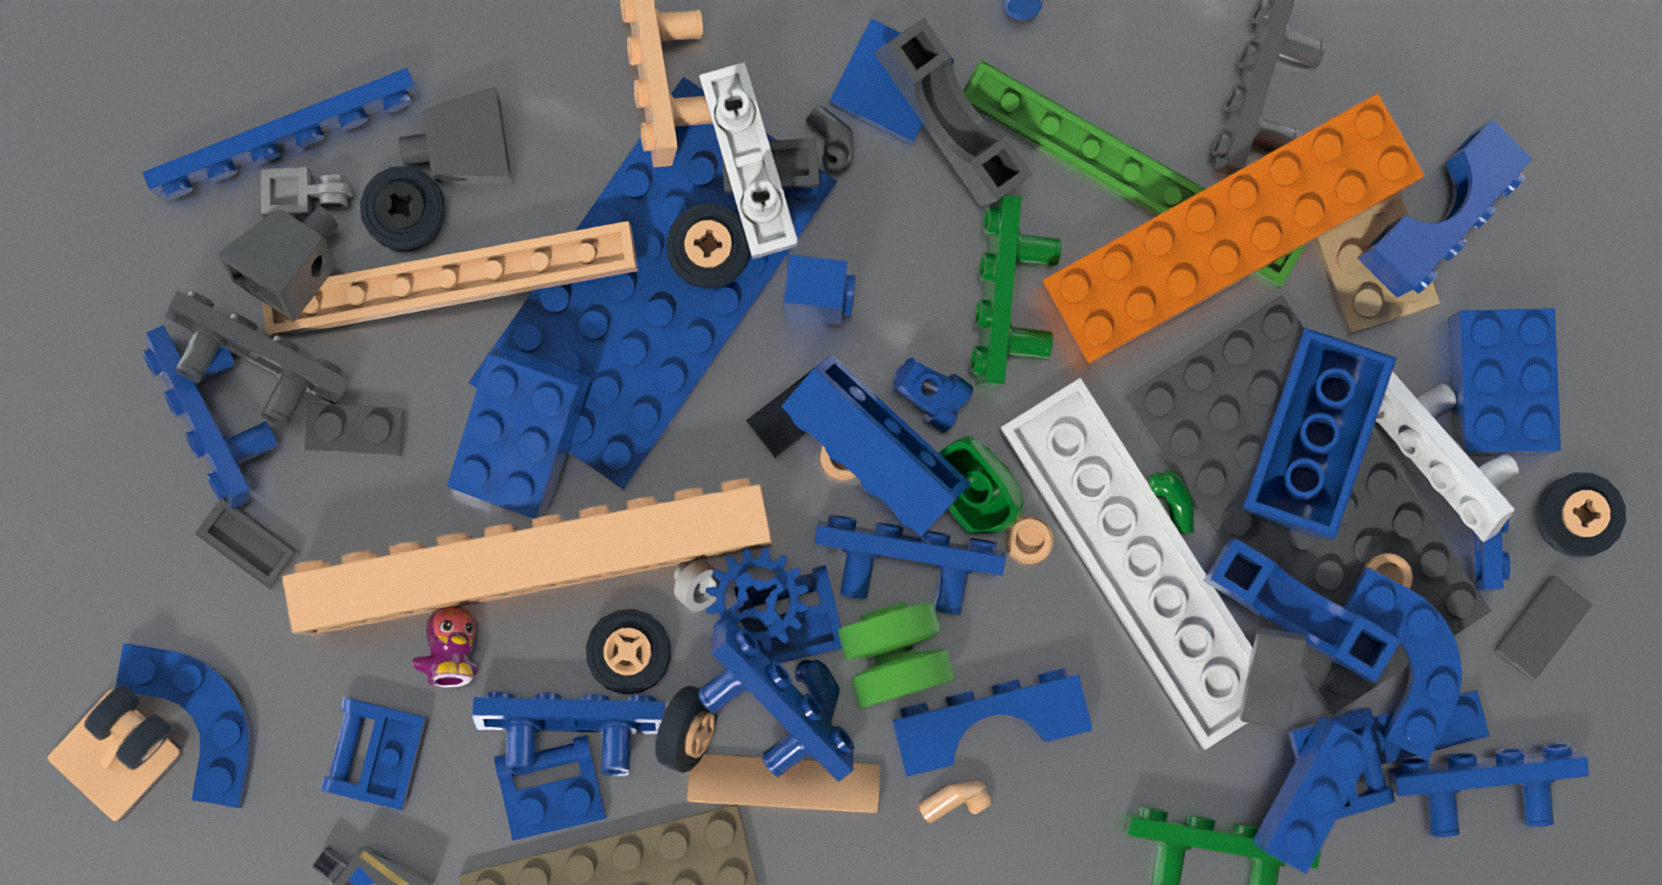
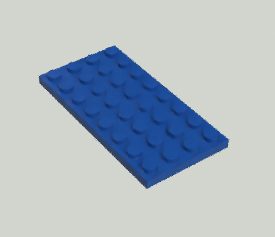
M684 76L671 93L673 98L705 96L703 89ZM713 124L679 126L675 128L678 147L672 166L653 168L651 151L643 150L640 137L575 230L629 221L632 225L639 271L533 290L491 350L493 351L505 345L591 377L568 452L624 491L793 249L790 248L752 259L750 254L745 270L735 281L722 288L702 289L689 285L673 270L667 257L666 240L671 225L682 212L695 205L713 203L731 209L740 217L734 194H725L722 153ZM766 133L768 141L776 140L771 135ZM819 168V187L783 190L797 240L803 235L838 183L837 180ZM486 358L468 382L476 389Z

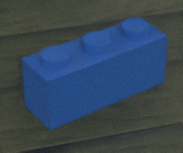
M789 255L784 296L785 321L841 327L842 315L852 316L856 275L847 274L848 261Z
M1321 716L1252 843L1264 852L1307 875L1377 745L1340 724Z

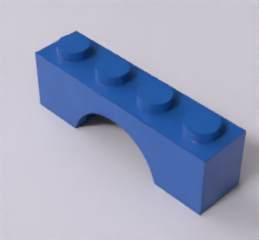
M1494 120L1489 121L1474 130L1445 161L1452 181L1453 196L1451 206L1444 219L1437 223H1425L1403 216L1387 225L1357 259L1396 298L1412 290L1417 294L1422 292L1437 277L1438 273L1434 270L1435 266L1443 258L1446 261L1452 259L1466 245L1467 241L1463 238L1464 234L1472 226L1475 229L1481 227L1495 213L1496 208L1492 205L1493 202L1501 194L1504 197L1510 195L1524 181L1525 177L1521 174V171L1531 162L1532 158Z
M1236 538L1226 542L1203 580L1283 631L1304 634L1307 646L1366 682H1377L1401 642L1400 639L1361 615L1351 612L1309 589L1282 570L1277 563Z
M1061 668L1038 674L1040 684L1021 688L1020 681L1017 679L993 685L994 695L975 700L973 691L945 697L948 707L929 711L927 702L899 709L901 718L892 720V725L905 776L909 777L953 766L956 749L964 733L979 720L994 715H1008L1024 721L1034 729L1043 742L1092 731L1093 728L1079 674L1067 677L1066 669Z

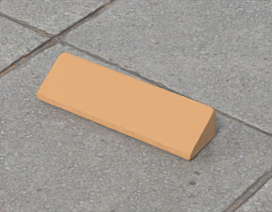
M704 754L700 762L689 771L687 802L878 813L881 764L853 763V772L838 782L816 760H801L782 776L776 777L768 770L762 757Z

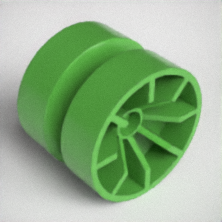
M933 601L908 608L906 602L862 614L860 615L861 622L837 629L846 660L854 661L871 657L874 659L875 666L861 671L851 678L860 708L956 680L948 649L921 652L920 648L913 649L912 646L933 638L942 632Z

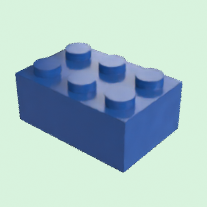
M1555 308L1460 310L1448 317L1451 389L1456 397V405L1452 409L1453 440L1468 457L1498 456L1501 453H1506L1510 456L1549 455L1561 451Z
M505 345L489 352L447 487L533 519L541 516L550 509L591 377Z

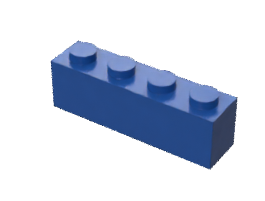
M832 354L808 374L781 406L790 415L793 423L799 429L809 432L825 447L831 459L848 468L860 480L861 485L868 493L879 497L895 512L897 519L905 527L913 529L921 537L971 484Z

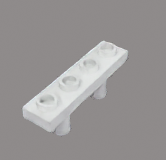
M745 62L700 74L701 85L752 259L797 247L798 240Z
M1392 372L1376 422L1385 429L1398 444L1402 453L1413 461L1430 481L1432 487L1441 493L1460 515L1462 521L1483 542L1497 535L1515 510L1497 489L1515 479L1519 471L1517 463L1510 455L1501 453L1480 467H1477L1435 420L1451 411L1456 405V397L1452 389L1446 384L1441 383L1415 397L1396 374Z

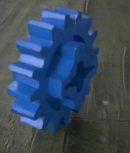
M746 548L743 551L744 561L737 563L729 555L726 557V562L730 569L726 573L716 569L712 572L720 583L718 587L706 588L705 593L716 597V604L708 606L706 612L708 614L719 613L721 619L716 622L713 628L717 627L727 618L739 630L742 628L737 626V624L746 618L761 620L768 629L767 631L748 632L752 634L756 641H761L764 649L769 651L772 645L771 638L777 636L785 644L789 641L785 632L788 626L798 630L801 629L802 624L794 617L796 612H808L809 606L798 602V596L808 592V586L795 585L794 580L801 574V570L795 568L787 572L784 569L787 556L784 554L776 562L770 561L769 548H763L760 558H753L749 548ZM756 567L766 568L778 575L769 581L753 579L747 569ZM733 579L739 587L737 603L726 610L725 594L728 585ZM777 586L765 600L768 608L764 612L760 613L757 608H752L749 611L746 609L738 614V611L745 607L744 604L749 600L747 591L750 588L755 587L757 591L761 592ZM788 589L790 595L789 609L784 619L781 620L775 611L777 598Z

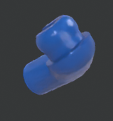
M802 660L796 666L795 679L798 683L806 686L812 697L820 705L823 716L831 723L840 693L839 685L826 664L819 660Z

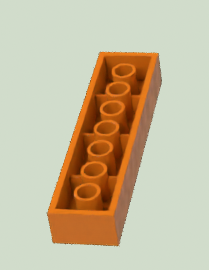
M1377 93L1043 279L1042 284L1089 366L1417 184L1425 175L1380 95Z

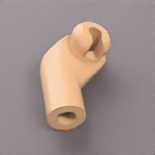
M973 780L946 785L920 802L918 806L925 820L933 823L964 802L970 813L978 814L992 804V797L985 791L987 786L984 783Z

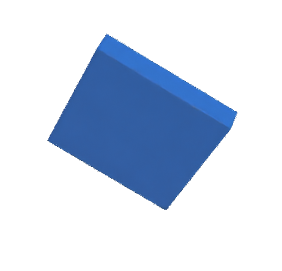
M871 18L829 100V104L913 145L923 123L874 54L876 50L895 38L900 32Z

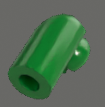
M1165 470V473L1155 472L1151 474L1149 486L1157 498L1166 497L1170 504V519L1179 533L1194 534V503L1187 486L1180 476L1171 470Z

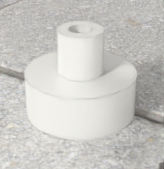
M695 561L689 565H680L674 572V579L676 580L674 594L677 600L692 611H702L712 605L716 597H712L705 592L708 587L719 586L720 581L712 574L715 568L705 561Z

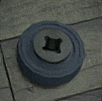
M410 166L390 167L376 174L365 186L360 201L361 220L368 233L382 246L398 251L413 250L430 242L441 229L445 217L444 196L436 181L424 171Z

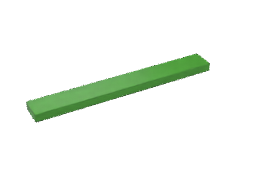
M983 60L979 62L963 90L966 98L980 116L1154 216L1162 214L1206 189ZM1306 246L1301 247L1255 274L1281 288Z

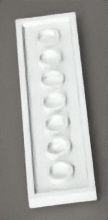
M1077 379L1002 426L1000 431L1201 748L1206 750L1247 724L1248 722L1240 720V710L1253 647L1216 589L1203 581L1206 577L1205 572L1082 379Z

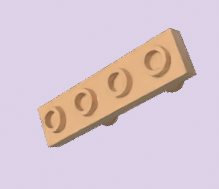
M620 0L622 20L624 23L630 22L633 36L627 39L630 65H637L639 79L634 81L635 103L637 108H644L646 122L641 123L642 147L644 151H651L653 168L672 166L678 147L675 128L679 126L713 124L705 96L673 98L672 94H669L661 43L662 41L701 39L703 35L702 15L700 10L659 13V10L655 9L654 0Z

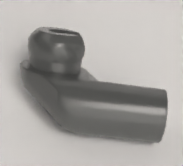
M819 103L808 115L805 122L824 136L822 161L827 169L831 171L844 170L850 166L854 157L852 129Z

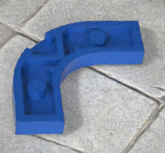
M1365 566L1343 608L1361 615L1400 639V645L1408 658L1410 675L1404 697L1382 737L1429 761L1455 711L1459 699L1462 668L1458 646L1447 622L1432 604L1414 591Z
M123 643L115 688L120 685H126L135 694L159 697L179 704L195 722L200 734V755L191 800L241 808L251 759L252 735L246 709L232 687L225 680V677L209 664L193 656L170 650Z

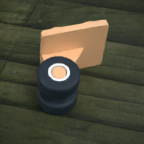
M120 685L114 690H109L48 756V761L112 821H119L181 754L180 749L168 739L172 730L171 726L157 714L151 715L148 718L143 716L136 709L140 698L126 685Z

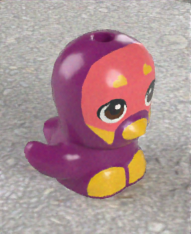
M459 607L440 608L434 611L427 619L426 635L430 656L415 657L412 660V665L416 670L427 674V682L432 686H463L470 683L478 673L477 664L468 659L474 645V619L467 611Z

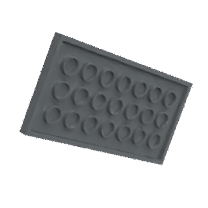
M1283 295L1124 397V400L1170 470L1176 472L1187 486L1195 508L1222 549L1228 540L1236 538L1277 563L1282 570L1309 589L1341 607H1344L1366 563L1374 556L1392 553L1405 559L1412 570L1413 579L1410 590L1419 594L1434 606L1447 622L1454 636L1491 612V609L1373 431L1335 540H1326L1295 532L1262 520L1243 510L1305 329ZM1273 625V627L1275 628V630L1283 631L1282 629H1280V628H1278L1277 626ZM1399 644L1377 682H1366L1306 645L1301 669L1330 714H1335L1409 665L1408 658Z

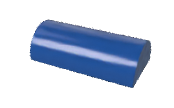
M1305 328L1243 510L1262 520L1316 538L1335 540L1397 357Z

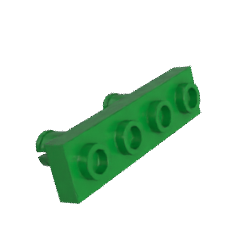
M1004 195L998 201L993 202L992 206H988L984 215L983 231L984 234H989L988 253L984 252L981 256L979 279L985 281L984 298L978 300L975 309V326L980 327L981 331L979 346L973 347L970 361V371L972 374H976L975 386L995 388L1005 384L1006 362L1009 354L1047 359L1052 351V331L1012 327L1010 322L1015 265L1017 261L1056 266L1061 255V239L1021 234L1019 222L1022 197Z
M1140 806L1139 814L1129 812L1126 814L1124 832L1128 836L1154 840L1153 843L1158 845L1151 885H1180L1186 850H1191V847L1248 857V860L1252 861L1248 885H1277L1280 867H1285L1286 865L1283 861L1264 852L1252 843L1260 828L1257 826L1234 823L1233 831L1214 828L1215 819L1196 815H1187L1186 823L1168 820V811ZM1321 850L1310 868L1318 869Z

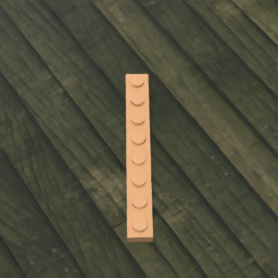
M629 221L329 276L295 321H292L262 301L266 335L272 339L275 336L283 337L636 272L639 269L632 225Z

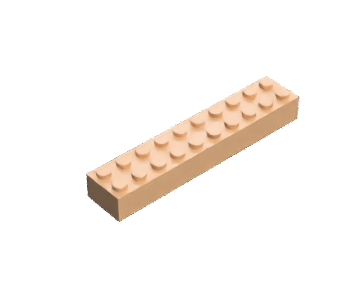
M749 478L721 483L722 492L704 495L702 487L674 492L675 501L660 504L657 503L654 496L627 501L628 510L611 513V509H608L607 505L579 510L580 519L564 522V518H560V515H550L532 519L533 528L519 531L517 526L513 527V524H503L485 528V537L471 539V536H466L465 533H456L437 537L438 546L424 548V544L418 545V542H409L390 546V555L377 557V553L371 554L370 551H362L341 556L343 563L341 565L331 566L330 562L323 563V560L295 564L294 574L282 576L291 630L294 634H319L433 612L445 607L465 606L741 553L746 548L752 551L772 547L760 484L751 486Z

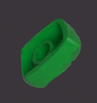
M966 435L952 442L939 452L942 457L971 482L948 508L955 519L969 533L1002 532L1014 525L1022 517L1025 507L1022 489L1009 468L993 454L990 448L983 445L973 436Z

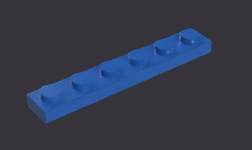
M405 68L142 173L149 190L156 196L162 197L165 195L166 199L178 198L193 190L192 184L207 178H209L210 182L229 178L237 172L235 167L253 161L256 165L272 161L281 155L280 149L296 143L298 147L315 144L324 138L323 132L341 126L342 130L358 127L368 121L367 115L381 109H385L387 113L401 110L412 103L411 98L420 93L408 68Z

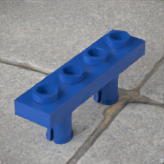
M164 325L146 332L148 349L142 351L145 362L154 377L161 374L169 388V390L163 392L165 400L174 417L177 418L183 415L190 428V431L185 433L186 440L197 459L202 456L205 457L212 471L206 474V477L216 498L220 500L226 497L231 509L249 502L250 489L240 472V464L277 447V441L268 423L264 421L228 439L225 435L221 436L197 390L198 384L186 379L175 371L183 354H179ZM226 348L218 349L202 380L234 366L235 363L229 350Z
M829 515L828 522L818 521L814 544L840 548L843 552L847 553L840 592L841 595L847 597L868 598L874 559L879 558L880 555L935 564L937 568H940L934 605L936 611L947 614H961L968 574L977 571L1003 576L1006 561L1005 551L996 550L998 543L993 541L970 538L969 544L963 545L951 543V535L927 530L922 537L904 535V527L879 522L876 523L875 530L856 527L857 519L841 515Z
M728 618L713 629L711 653L726 669L699 688V697L706 708L713 713H717L745 690L750 692L790 732L763 752L764 764L776 777L782 776L808 755L813 756L838 782L853 772L854 743L850 735L842 727H834L823 716L818 702L809 694L803 695L792 684L788 672L780 663L776 661L771 663L766 658L750 632L743 628L739 630Z
M494 691L487 693L485 697H473L472 717L476 730L507 731L505 770L509 773L529 774L533 772L536 733L539 731L603 733L601 773L617 777L629 775L631 735L635 733L657 734L666 704L665 702H658L655 697L649 695H634L629 697L628 701L609 700L608 696L602 694H585L581 696V700L562 699L560 695L555 693H537L533 695V698H514V695L511 693Z
M1553 743L1542 746L1543 752L1524 754L1523 749L1506 748L1495 751V757L1477 759V755L1472 753L1453 754L1448 756V762L1430 764V761L1422 758H1413L1401 761V767L1387 769L1388 783L1392 786L1393 792L1398 797L1419 794L1428 796L1430 832L1434 837H1451L1460 834L1456 793L1466 789L1512 784L1522 785L1525 824L1529 827H1545L1554 824L1551 783L1559 779L1589 776L1588 757L1578 750L1572 749L1571 744Z

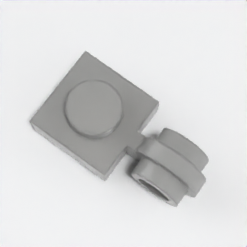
M308 167L261 169V215L263 218L276 210H282L294 218L308 217L311 214V199H319V206L322 208L342 209L348 206V199L353 197L352 186L348 184V178L343 175H324L319 177V184L311 185V171Z

